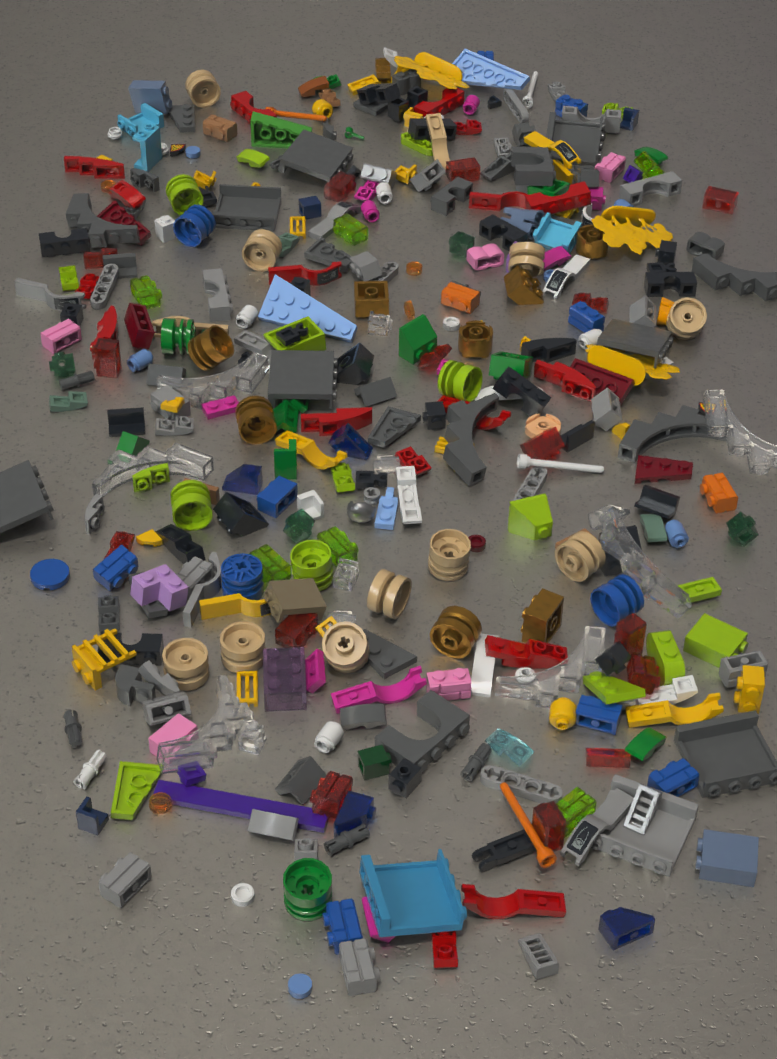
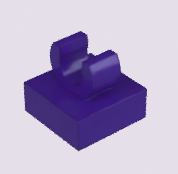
M629 165L622 179L629 183L642 180L643 172Z
M197 760L179 764L176 768V772L181 778L180 782L185 784V786L197 785L199 782L206 780L207 774Z

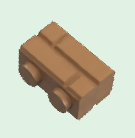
M212 114L203 121V133L229 142L238 134L237 123Z

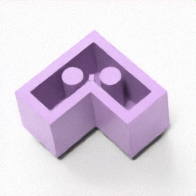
M164 564L132 576L130 595L141 606L159 600L169 611L186 605L189 587Z

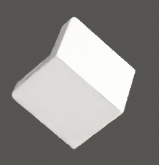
M314 490L297 495V510L307 523L324 517V503Z

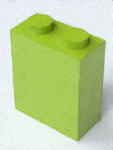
M704 613L685 636L683 651L719 668L721 667V658L745 653L749 644L746 642L748 633Z

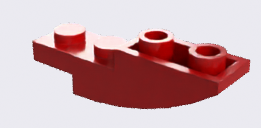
M123 180L112 186L108 193L111 198L121 200L124 206L131 208L140 207L146 199L136 188Z
M112 305L104 313L101 321L98 322L97 331L99 332L96 339L90 344V351L94 360H99L105 350L112 352L118 339L117 313Z
M541 360L535 362V378L561 386L562 392L590 402L595 397L596 386L577 370L557 361L554 365Z
M372 407L336 408V413L301 414V432H319V436L349 433L372 424Z
M487 635L485 639L486 655L501 659L504 666L544 669L568 664L567 647L528 639L526 644Z

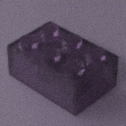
M304 647L263 649L265 712L307 710Z

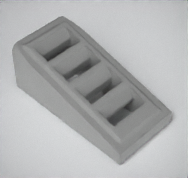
M639 784L623 826L645 834L663 792L644 784ZM647 793L653 796V799L645 798L643 794ZM640 801L649 804V809L639 805ZM636 809L647 813L646 817L636 814ZM632 818L643 821V825L632 822Z
M541 933L518 939V943L536 980L558 974L559 963ZM536 941L538 942V943L533 944V945H529V946L527 945V944H529V943H533V942H536ZM536 948H541L540 950H537V951H533V952L531 951V950L536 949ZM544 954V956L535 958L537 955Z

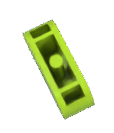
M665 630L648 633L646 637L647 656L659 685H670L673 678L685 676L684 660L672 632Z

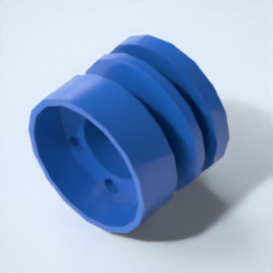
M201 205L189 207L173 224L175 236L181 243L189 247L199 245L216 227L212 213Z
M241 553L229 556L223 561L221 565L223 596L240 593L249 600H260L264 593L263 568L261 561L257 557Z
M624 574L618 575L614 579L609 580L608 583L594 589L590 597L592 608L597 617L604 624L611 627L622 623L644 607V597L640 587L635 580Z

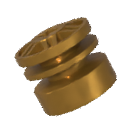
M213 325L203 331L202 334L200 333L189 340L188 352L193 362L200 369L209 371L233 356L234 345L232 339L223 328Z
M249 396L237 404L235 415L239 435L244 441L250 444H263L274 437L277 426L269 400L261 396Z

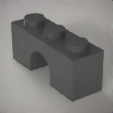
M592 165L574 166V170H571L575 183L585 181L588 187H599V171L594 169Z
M460 177L455 178L431 196V210L447 216L455 210V200L465 202L469 199L470 192H473V183Z

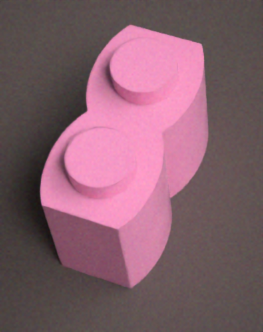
M487 244L483 247L477 246L468 249L466 260L474 270L480 271L488 267L494 268L503 265L504 253L496 244Z

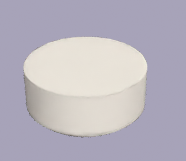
M447 317L443 320V328L447 331H457L460 327V321L456 317Z
M240 883L232 888L231 899L236 906L246 907L254 901V889L251 885Z

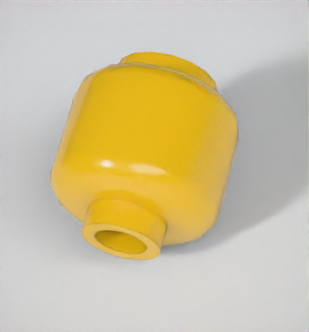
M319 99L314 102L312 113L324 115L329 119L333 114V107L326 100Z
M565 697L553 701L549 709L551 725L559 730H566L574 726L577 720L576 704Z

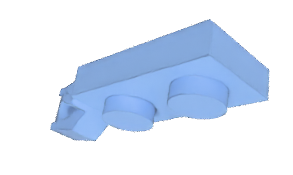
M387 487L386 496H381L379 499L375 519V528L394 530L398 497H394L395 488Z

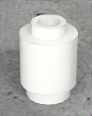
M385 182L377 185L376 194L378 201L382 204L390 203L393 198L391 186Z
M245 305L236 316L237 326L242 329L250 327L259 315L257 309L252 305Z
M592 329L581 334L578 340L580 347L585 350L588 349L586 345H597L598 337L602 331L600 329Z
M326 722L315 738V747L322 753L332 751L344 735L342 726L337 722Z

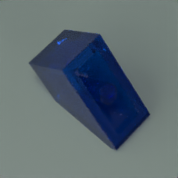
M349 423L336 430L328 442L337 452L340 450L347 453L348 457L367 460L373 449Z
M241 465L226 475L222 490L258 495L263 484L262 466Z
M348 791L334 822V838L340 836L341 832H348L361 824H365V828H367L369 821L374 820L377 808L374 807V797Z
M619 907L614 910H607L600 915L598 930L614 951L652 934L656 919L649 914Z

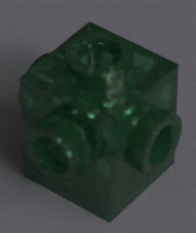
M458 231L449 239V252L466 258L467 250L474 247L475 237Z
M55 353V356H52V361H49L50 372L54 371V376L58 375V378L68 377L69 374L75 373L73 353Z
M300 509L287 517L283 532L295 543H298L310 537L315 520L303 509Z
M741 511L726 522L729 536L743 546L759 536L754 526L756 524L754 519L750 515L746 516Z

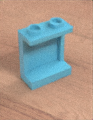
M146 103L141 104V113L128 119L121 114L117 115L118 127L132 137L145 124H153L159 126L160 129L164 127L163 113Z
M145 124L132 137L133 141L140 143L141 158L134 164V168L147 172L162 159L160 127L153 124Z
M547 212L545 217H542L539 227L533 232L534 242L549 250L562 246L571 254L576 245L577 232L582 227V222L576 221L574 225L552 219L551 213Z

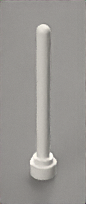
M537 71L533 72L527 95L522 99V104L526 109L531 108L533 105L532 95L538 78Z
M519 454L517 458V468L520 469L536 466L603 473L605 470L603 466L531 459L527 454Z

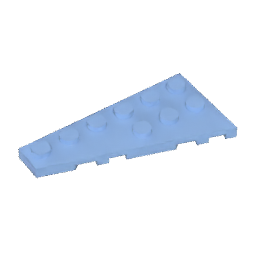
M464 49L452 63L461 70L462 81L467 85L522 90L530 81L528 75L468 49Z
M275 274L259 312V320L284 326L309 316L325 333L326 337L350 343L353 342L358 329L357 325Z

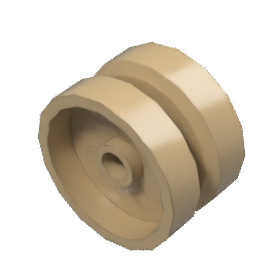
M197 70L191 73L186 80L185 89L193 104L197 107H210L219 100L221 88L213 74L209 71Z
M255 230L250 234L242 249V258L249 268L261 272L268 271V267L275 265L282 251V243L269 230Z
M518 242L510 246L509 272L519 265L522 269H527L532 277L543 274L545 248L542 245L533 242Z
M686 297L679 299L673 304L666 320L668 331H672L671 335L680 340L686 341L697 337L706 323V309L700 301L694 298Z
M576 532L555 550L557 565L573 581H585L593 572H596L605 564L606 556L602 545L588 532Z
M386 569L380 570L375 576L368 592V610L376 613L383 612L384 616L393 619L399 618L410 597L412 589L411 579L402 575L395 576L394 572Z
M236 622L230 624L221 632V661L226 669L237 673V671H256L263 666L266 661L265 634L262 628L251 622Z
M336 623L329 627L323 636V653L330 667L337 672L345 674L354 673L361 669L368 661L370 650L367 637L362 628L355 623Z
M194 638L176 639L168 643L163 649L164 675L168 673L171 677L175 678L180 690H194L205 684L210 673L207 648L201 641Z

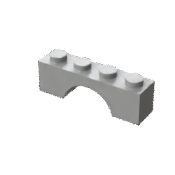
M563 106L561 120L600 124L601 117H603V123H605L604 132L614 134L619 133L621 110L607 109L598 118H587L580 113L578 107Z
M672 171L623 184L620 186L619 199H625L633 206L642 204L643 197L648 194H662L667 197L680 194L682 179Z
M222 268L202 270L205 293L215 295L208 298L210 321L231 320L230 313H233V304L231 303L227 276L223 275Z

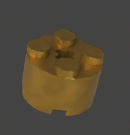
M592 224L579 228L576 240L577 253L590 260L606 257L608 244L602 240L605 233Z
M477 320L468 321L463 327L461 325L459 328L458 349L464 358H487L492 351L493 328L490 325L489 327L486 326L485 322Z

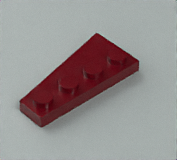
M115 200L97 215V217L111 223L137 225L140 235V242H137L139 245H143L152 236L151 232L139 221L137 222Z
M577 358L574 359L570 366L586 376L596 386L595 395H598L608 387L619 397L620 407L635 384L631 378Z

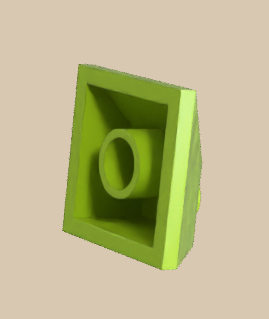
M545 493L510 501L509 533L531 540L552 536L553 520Z

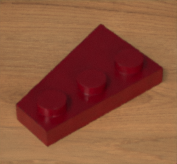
M638 455L634 484H641V481L650 480L653 483L657 482L658 479H667L668 481L691 480L693 462Z

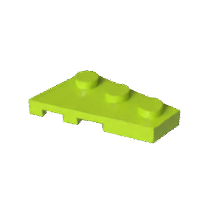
M595 671L591 672L590 675L583 676V684L606 705L646 697L644 688L610 675L607 676L605 673Z
M120 761L111 808V818L133 820L161 776L164 765Z

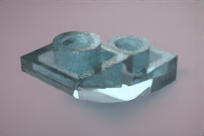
M499 728L485 740L499 756L505 752L519 767L534 753L523 741Z

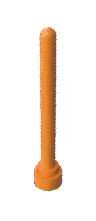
M274 107L265 108L270 109L278 117L315 121L327 120V117L324 115L278 111Z
M506 782L501 783L500 789L537 850L536 859L542 868L552 866L557 860L555 853L552 849L544 846Z

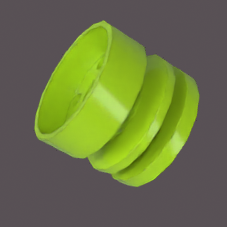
M177 175L167 183L166 195L174 212L178 215H182L193 205H203V195L195 179L190 175Z
M449 360L443 365L439 373L438 391L441 395L472 402L481 390L482 371L479 367Z
M185 480L173 487L170 497L173 522L176 526L186 531H197L205 528L213 518L208 487L201 481Z
M305 540L293 547L290 552L293 579L313 578L319 591L329 587L334 580L332 555L329 546L319 540Z

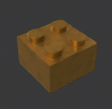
M354 281L355 317H389L387 281Z
M543 588L538 595L535 594L533 596L530 606L525 607L522 613V618L524 619L521 627L522 642L527 643L528 639L546 643L551 641L561 626L564 596Z

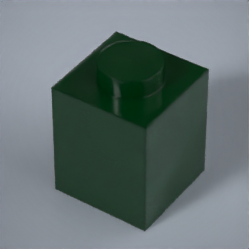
M383 745L358 750V767L364 781L389 775V765H392L390 753L385 751Z

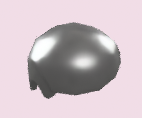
M350 501L348 503L347 514L354 522L367 523L375 516V506L373 507L365 502L353 503V501Z

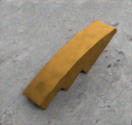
M375 58L376 77L391 78L390 63L387 59Z

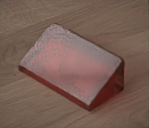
M585 749L586 766L630 768L631 755L624 751L625 749Z

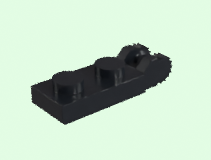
M523 829L487 843L486 846L475 850L471 856L475 861L482 860L478 866L483 872L493 869L496 865H501L536 851V848Z

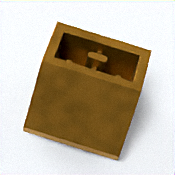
M517 265L504 276L507 295L518 305L544 303L543 292L540 287L541 283L536 277L533 278L527 269H522Z

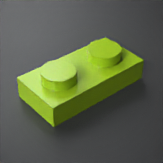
M714 577L677 586V592L685 604L720 596L722 592Z

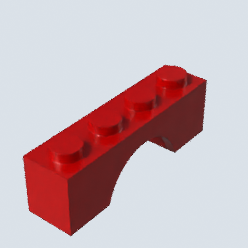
M446 88L442 90V100L436 102L422 101L414 106V112L423 114V118L427 114L441 113L444 116L464 104L465 91L459 88L456 90Z
M247 91L231 95V108L249 123H251L253 111L277 118V115L270 109L254 108L253 96Z
M584 181L571 184L569 190L559 196H547L541 192L526 195L525 205L526 209L543 210L544 215L547 212L551 214L591 205V191Z

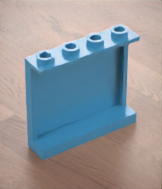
M438 849L437 860L383 865H373L370 855H361L359 874L379 937L462 930L463 922L467 919V910L465 906H462L459 889L456 890L454 875L450 874L449 861L447 858H444L442 849Z

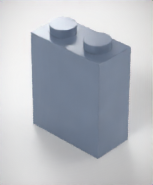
M133 80L128 88L135 113H141V104L144 103L163 114H167L172 108V100L169 96V88L166 85V81Z
M704 829L702 838H698L696 851L700 852V856L696 857L695 869L699 870V879L754 887L758 867L759 837Z

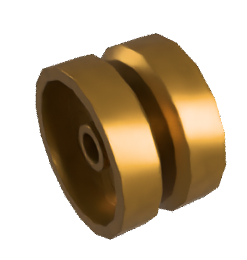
M449 606L441 612L438 620L433 625L430 631V641L440 653L456 659L464 658L470 653L474 643L481 634V623L477 616L466 608Z

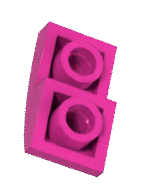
M367 180L363 187L360 186L354 199L372 201L377 196L376 187L380 183Z
M562 246L546 251L543 260L544 271L549 270L556 264L558 266L562 265L571 258V255Z

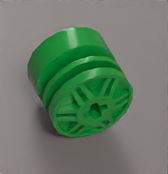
M174 318L163 319L161 327L162 354L174 355L177 347H179L181 355L185 354V349L187 355H189L188 342L196 337L193 319H188L187 327L185 319H181L180 326H177L176 319Z
M302 858L290 864L284 872V905L291 916L301 921L322 918V913L326 912V904L332 902V874L329 867L322 861L314 858Z

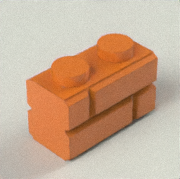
M450 282L441 292V304L469 314L480 303L479 291Z
M717 473L703 477L702 484H700V492L706 496L708 506L712 507L716 514L734 511L737 508L738 496L725 475Z

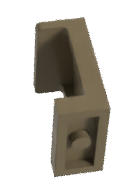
M313 578L269 581L267 589L264 591V599L268 602L271 614L275 617L277 623H282L285 615L311 613L314 621H322L327 606Z

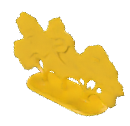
M421 52L417 54L414 61L409 57H394V61L399 67L417 70L416 73L422 79L437 81L448 89L456 90L457 87L469 88L462 81V72L456 65L429 53Z
M612 206L604 210L601 216L597 215L594 219H591L594 227L605 233L602 240L610 247H621L625 243L633 252L639 255L642 254V249L647 248L646 242H649L655 248H660L661 240L671 241L673 239V234L668 232L662 224L650 225L656 218V213L651 209ZM646 226H647L648 228H651L654 232L649 231V230L646 228Z
M593 344L586 345L588 348L585 349L588 353V363L634 380L635 386L644 381L646 373L652 378L664 380L672 378L668 373H680L678 367L669 364L659 363L654 368L655 357L641 354L629 355L625 353V350L611 347L606 348Z

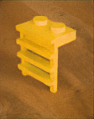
M115 628L110 631L108 629L104 630V634L100 636L94 635V639L90 641L85 639L82 641L83 644L79 646H71L74 670L77 673L80 672L84 682L87 685L90 684L95 691L102 688L101 672L137 655L135 650L128 652L114 637L117 634ZM108 639L122 656L117 658L103 640ZM97 644L111 661L106 663L92 646Z

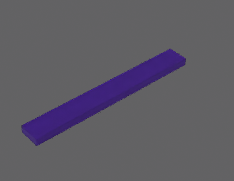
M158 780L152 795V801L245 819L251 818L252 809L299 818L297 828L320 833L325 832L330 816V811L197 786H185V784Z

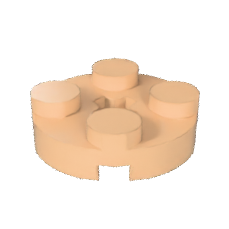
M534 414L526 421L525 434L540 444H547L561 435V422L557 417L546 414V417Z

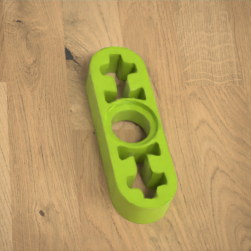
M408 132L401 134V144L423 155L433 156L432 142L414 140Z

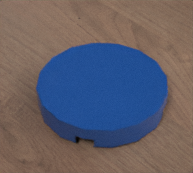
M58 559L39 561L30 570L32 584L41 590H44V588H49V590L61 588L68 582L70 576L68 565Z

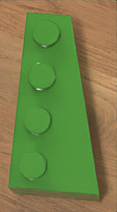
M254 111L250 120L252 147L288 149L303 129L312 132V127Z

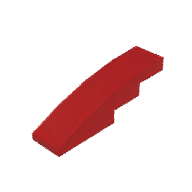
M64 156L65 172L94 175V179H125L124 164L92 157Z

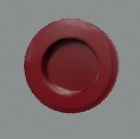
M471 535L468 537L471 541V552L478 553L485 549L486 539L483 536Z

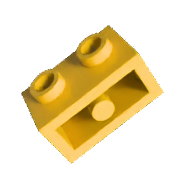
M742 666L741 676L737 677L738 690L734 692V703H737L738 712L744 713L756 710L757 714H759L765 688L764 667Z

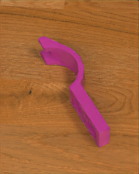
M421 666L411 668L403 680L390 686H380L369 681L331 693L336 713H340V708L354 705L371 704L377 701L384 704H393L408 699L427 684L425 678L421 679Z

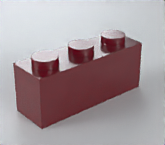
M129 303L124 322L132 346L137 349L149 350L155 332L145 305Z

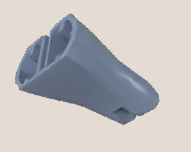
M504 207L502 213L511 216V218H500L528 233L527 239L533 241V232L539 227L540 221L545 215L543 210Z

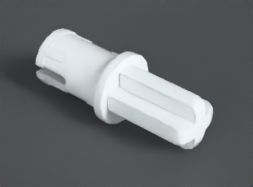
M97 750L89 762L83 764V769L74 779V784L78 788L86 789L91 779L98 775V769L107 757L106 753Z

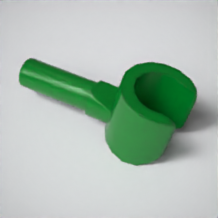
M346 127L345 137L347 139L356 137L364 140V136L354 133L351 127Z

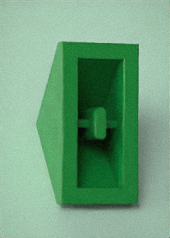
M123 431L114 458L130 464L148 446L150 440Z

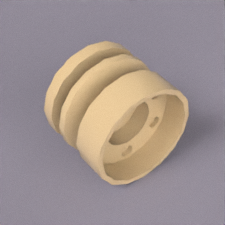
M444 529L433 534L430 539L428 569L434 577L443 581H455L466 575L471 550V541L468 536L455 529Z

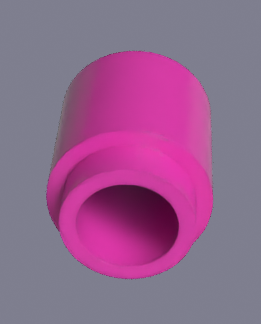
M469 95L463 104L465 114L472 115L476 112L480 104L477 96Z
M371 200L363 202L361 211L365 219L371 223L376 222L380 215L376 204Z

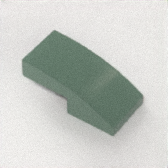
M287 232L278 236L282 243V251L279 256H286L296 246L300 237Z
M68 391V396H49L50 412L72 411L86 407L88 404L86 392Z
M641 514L640 522L644 527L646 540L648 542L667 541L661 516Z

